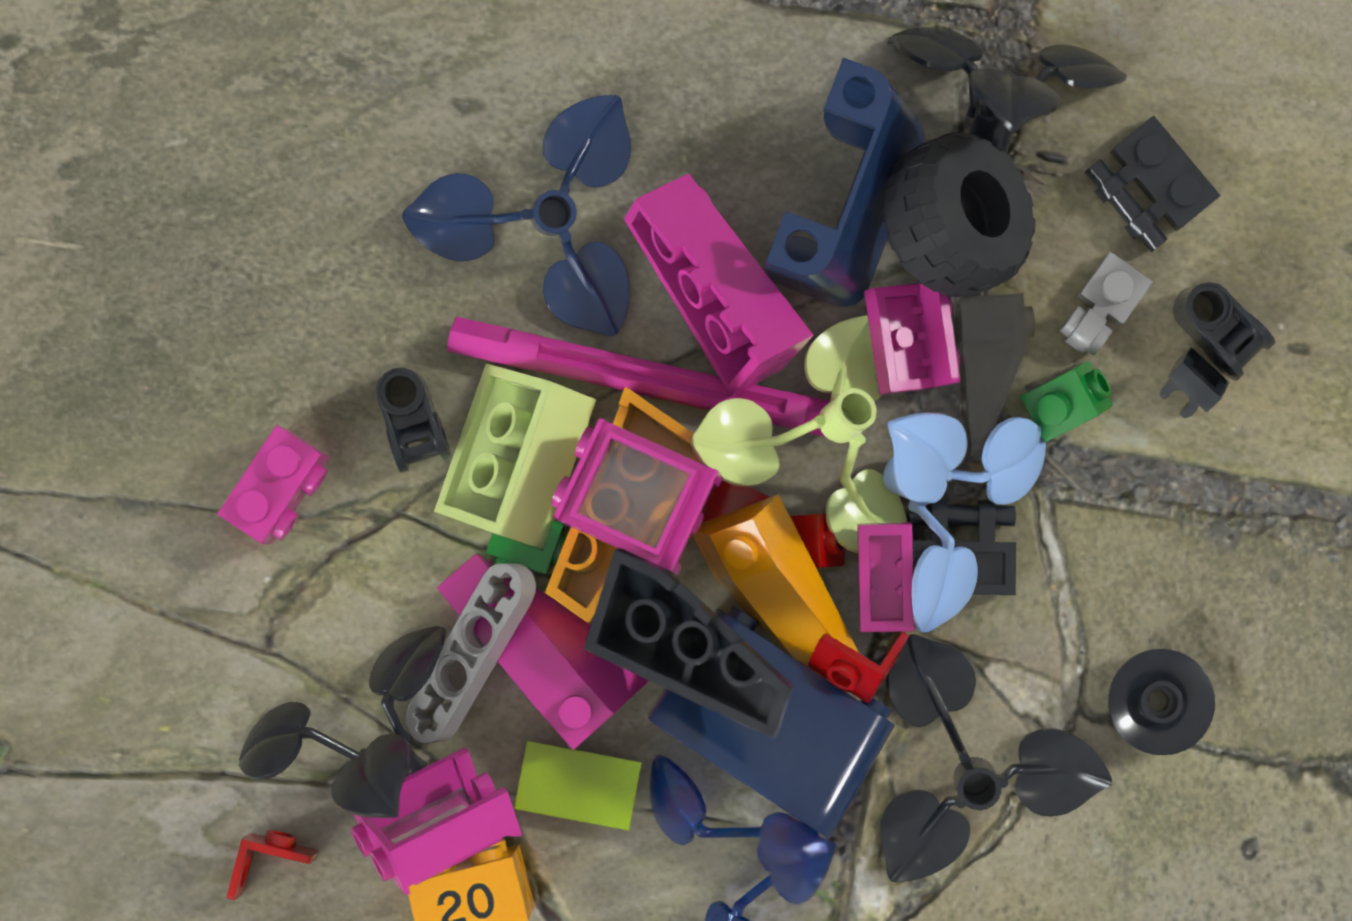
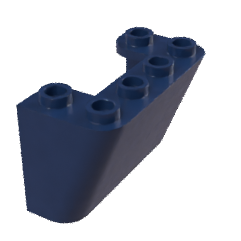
M843 57L823 109V119L825 127L832 137L840 142L864 150L863 157L836 229L785 211L768 255L764 271L773 283L834 306L848 307L861 301L865 296L864 291L869 290L887 241L888 232L886 225L883 224L882 215L885 202L883 195L887 178L890 177L893 166L900 157L923 143L924 131L920 121L882 73ZM803 231L812 235L816 241L790 235L794 232Z

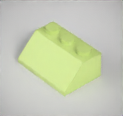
M486 363L434 512L543 550L553 521H555L553 516L557 508L552 506L553 496L564 476L571 477L576 460L575 450L581 435L589 425L596 399L548 380Z

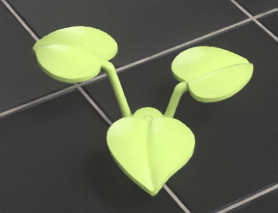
M868 315L850 318L831 326L820 334L806 351L804 369L809 384L818 391L832 393L831 401L822 408L820 415L783 434L772 436L773 426L771 418L761 406L751 400L733 398L725 400L712 408L691 436L692 449L703 465L718 470L722 475L723 481L747 487L764 483L777 473L779 458L774 446L783 445L815 429H821L823 435L834 442H849L850 446L840 474V483L844 488L830 495L826 503L825 512L828 528L834 533L836 541L847 550L857 554V524L907 522L900 496L886 489L882 474L872 469H866L851 479L859 448L866 442L861 432L870 427L875 421L877 412L874 402L882 396L879 395Z

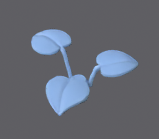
M917 413L888 421L894 456L885 467L883 475L884 485L888 491L909 499V510L917 513L942 541V547L933 545L924 550L914 570L912 579V612L918 631L922 633L932 631L961 611L974 592L978 576V566L974 553L963 546L954 548V538L925 508L926 505L939 501L946 491L947 482L952 479L976 483L987 481V497L995 504H1010L1026 495L1039 477L1046 451V443L1041 436V427L1029 419L1022 417L1009 418L999 423L991 431L982 452V463L985 470L981 472L955 470L963 460L967 449L964 427L955 418L939 413Z

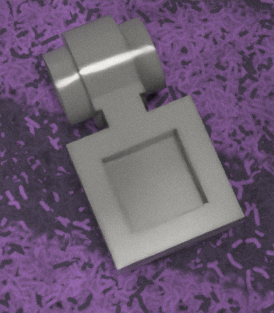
M1110 251L1077 295L1079 299L1091 306V308L1085 311L1077 306L1059 330L1067 336L1065 342L1081 354L1088 351L1094 356L1112 333V330L1105 325L1107 322L1105 317L1117 326L1123 325L1153 281Z

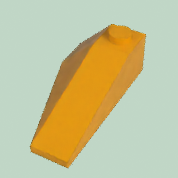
M779 494L701 523L695 535L692 534L715 579L751 618L759 622L760 628L782 651L810 668L808 662L819 639L823 634H828L859 653Z

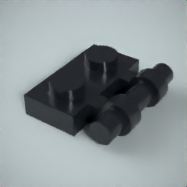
M1154 115L1110 151L1123 167L1116 174H1113L1101 159L1085 171V174L1097 187L1094 193L1103 203L1106 201L1110 202L1128 224L1124 229L1133 239L1139 237L1151 253L1168 240L1155 225V222L1162 216H1164L1175 231H1178L1221 196ZM1132 180L1153 203L1145 211L1125 189V186Z
M940 499L935 503L927 504L925 508L947 531L948 526H976L977 542L955 541L954 548L959 546L966 547L975 555L978 576L972 595H1016V542H995V526H1015V506L995 505L990 500H977L976 505L947 504L946 499ZM908 508V522H911L912 525H927L917 513L910 511ZM930 527L929 541L912 540L913 574L916 564L925 549L933 545L942 547L941 539Z

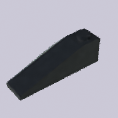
M621 548L614 550L584 650L772 739L777 737L794 685L667 569Z

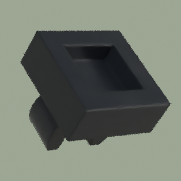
M1190 347L1174 364L1168 375L1169 379L1160 392V397L1165 400L1173 391H1184L1189 396L1190 401L1185 404L1180 415L1183 418H1188L1197 411L1199 406L1206 412L1213 408L1222 399L1230 382Z

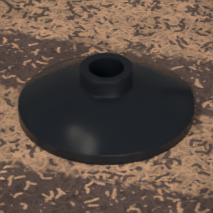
M1151 649L1131 657L1116 672L1109 689L1108 709L1115 729L1128 744L1152 755H1173L1189 749L1205 735L1211 725L1215 712V694L1207 673L1191 657L1170 649ZM1155 691L1163 692L1166 697L1165 706L1158 711H1154L1149 705V697Z

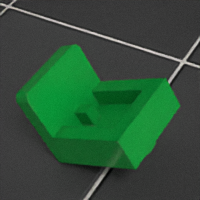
M1088 360L1020 396L1034 423L1041 427V436L1045 443L1099 416L1113 406L1110 399L1112 394L1111 387L1107 378L1099 369H1094Z
M553 521L543 550L492 533L486 553L497 557L495 565L520 563L529 569L549 574L551 566H556L567 536L563 535L566 525Z

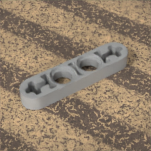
M520 563L496 564L490 567L483 575L445 641L431 676L422 689L413 697L408 706L406 726L408 732L415 740L421 743L442 742L450 739L457 732L533 601L536 593V582L532 572L526 566ZM504 578H512L509 586L514 591L513 597H504L507 593V587L502 583ZM498 603L496 608L490 607L488 604ZM480 617L486 618L492 627V637L486 646L480 645L474 636V626ZM454 661L461 662L467 673L466 683L461 690L454 688L449 680V669ZM445 699L452 701V703L443 704ZM430 709H437L433 716L435 722L438 723L437 728L429 727L432 723L431 716L427 714Z

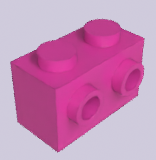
M276 425L217 515L261 544H273L276 538L282 541L299 517V514L294 511L305 494L311 497L324 481L328 473L324 466L330 456L287 428Z

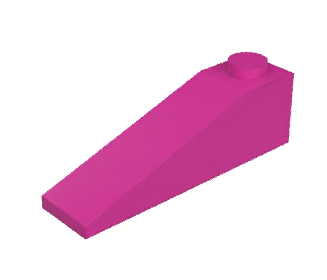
M477 553L437 587L459 616L462 614L485 572L495 565V563ZM504 578L502 582L507 587V593L504 597H513L514 591L509 586L512 578ZM536 588L532 603L497 662L543 717L574 750L615 714L649 680L584 650L591 624ZM492 603L488 605L490 607L496 608L498 603ZM480 617L475 623L474 634L484 646L491 640L492 627L486 618Z

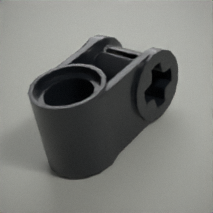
M1207 282L1189 287L1179 293L1174 301L1173 313L1178 325L1204 350L1209 360L1232 380L1238 381L1243 376L1242 368L1263 348L1269 350L1276 343L1270 331L1257 318L1248 313L1227 289L1220 284ZM1198 294L1206 296L1212 303V316L1207 322L1198 319L1193 312V301Z
M393 368L384 373L378 381L376 393L387 427L386 432L390 448L401 473L409 471L410 464L438 455L443 459L451 457V450L443 424L438 413L435 411L428 385L424 378L417 372L406 368ZM408 377L416 386V397L410 405L397 407L390 399V387L395 380ZM427 437L430 438L428 442L410 448L408 447L409 443Z

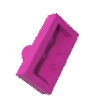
M911 522L857 524L860 632L914 631Z

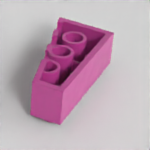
M688 173L635 199L624 220L729 395L732 397L783 370L812 338L813 334L714 207L706 191L699 187Z

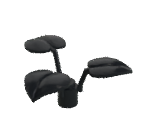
M937 27L907 29L893 34L888 38L887 44L894 43L904 55L931 69L944 71L963 69L967 73L969 80L970 104L967 116L973 118L969 135L973 134L991 142L992 146L1002 149L1006 154L1009 150L1013 132L1030 120L1047 115L1058 108L1061 100L1060 95L1045 84L1048 79L1058 76L1060 80L1071 86L1102 88L1125 82L1127 74L1120 71L1105 58L1089 50L1072 45H1052L1042 49L1039 61L1046 67L1034 79L1026 76L1016 77L1013 74H1007L996 69H978L974 62L982 59L983 50L971 39L948 29ZM979 97H980L981 100L983 101V105L980 104V99H979Z
M434 626L404 635L391 643L380 654L372 668L369 687L374 694L384 695L381 705L395 734L381 735L374 739L367 748H363L358 752L312 727H306L311 711L305 704L300 702L284 703L265 714L249 733L239 759L240 763L238 766L242 772L253 780L273 778L281 774L296 759L302 747V739H313L351 759L340 768L332 785V799L339 807L349 813L363 817L397 818L400 792L405 777L426 767L427 764L410 748L409 743L412 740V736L404 730L395 711L394 702L395 699L398 701L411 699L426 684L442 650L446 629Z
M917 634L909 635L900 655L889 672V695L896 712L912 726H926L940 717L961 761L953 774V782L958 794L947 796L940 803L932 793L926 790H911L899 794L886 806L880 822V837L887 875L891 882L921 879L953 863L967 846L970 836V825L962 813L949 808L955 805L958 808L967 806L973 810H985L992 807L1000 798L1001 788L1007 787L1008 780L1015 774H1018L1015 790L1023 805L1033 813L1048 817L1067 814L1079 808L1095 794L1112 785V777L1099 755L1079 737L1056 728L1039 729L1027 734L1021 740L1018 748L1021 764H1011L1001 774H997L994 767L987 760L980 757H970L949 712L958 711L966 707L974 695L976 677L972 664L960 650L952 645Z

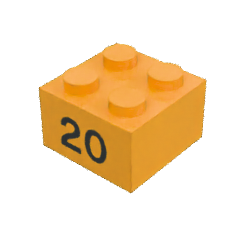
M505 839L417 885L412 884L408 887L410 890L408 897L414 921H529L535 907L520 844L507 847Z

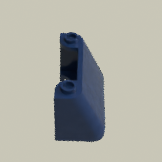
M732 605L727 614L717 608L714 613L794 685L777 737L773 739L666 688L650 710L648 719L660 729L807 826L830 838L895 727V724L887 719L892 709L875 698H872L869 704L862 699L859 701L845 691L835 687L831 682L755 633L754 630L759 622Z

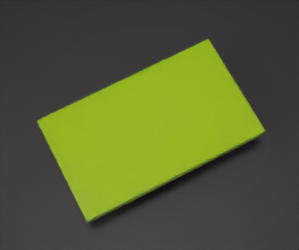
M527 741L514 809L629 831L642 762Z

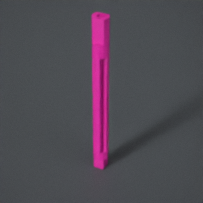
M457 316L451 327L447 345V352L623 391L626 386L636 394L711 410L725 400L743 398L761 406L771 418L773 425L793 429L820 415L822 408L830 402L829 400L760 385H753L731 397L719 376ZM821 429L809 432L810 434L825 437Z

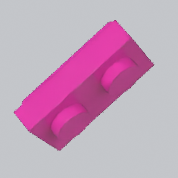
M920 283L875 287L864 291L879 395L928 390L960 382V353L955 345L951 319L953 308L950 297L934 292Z

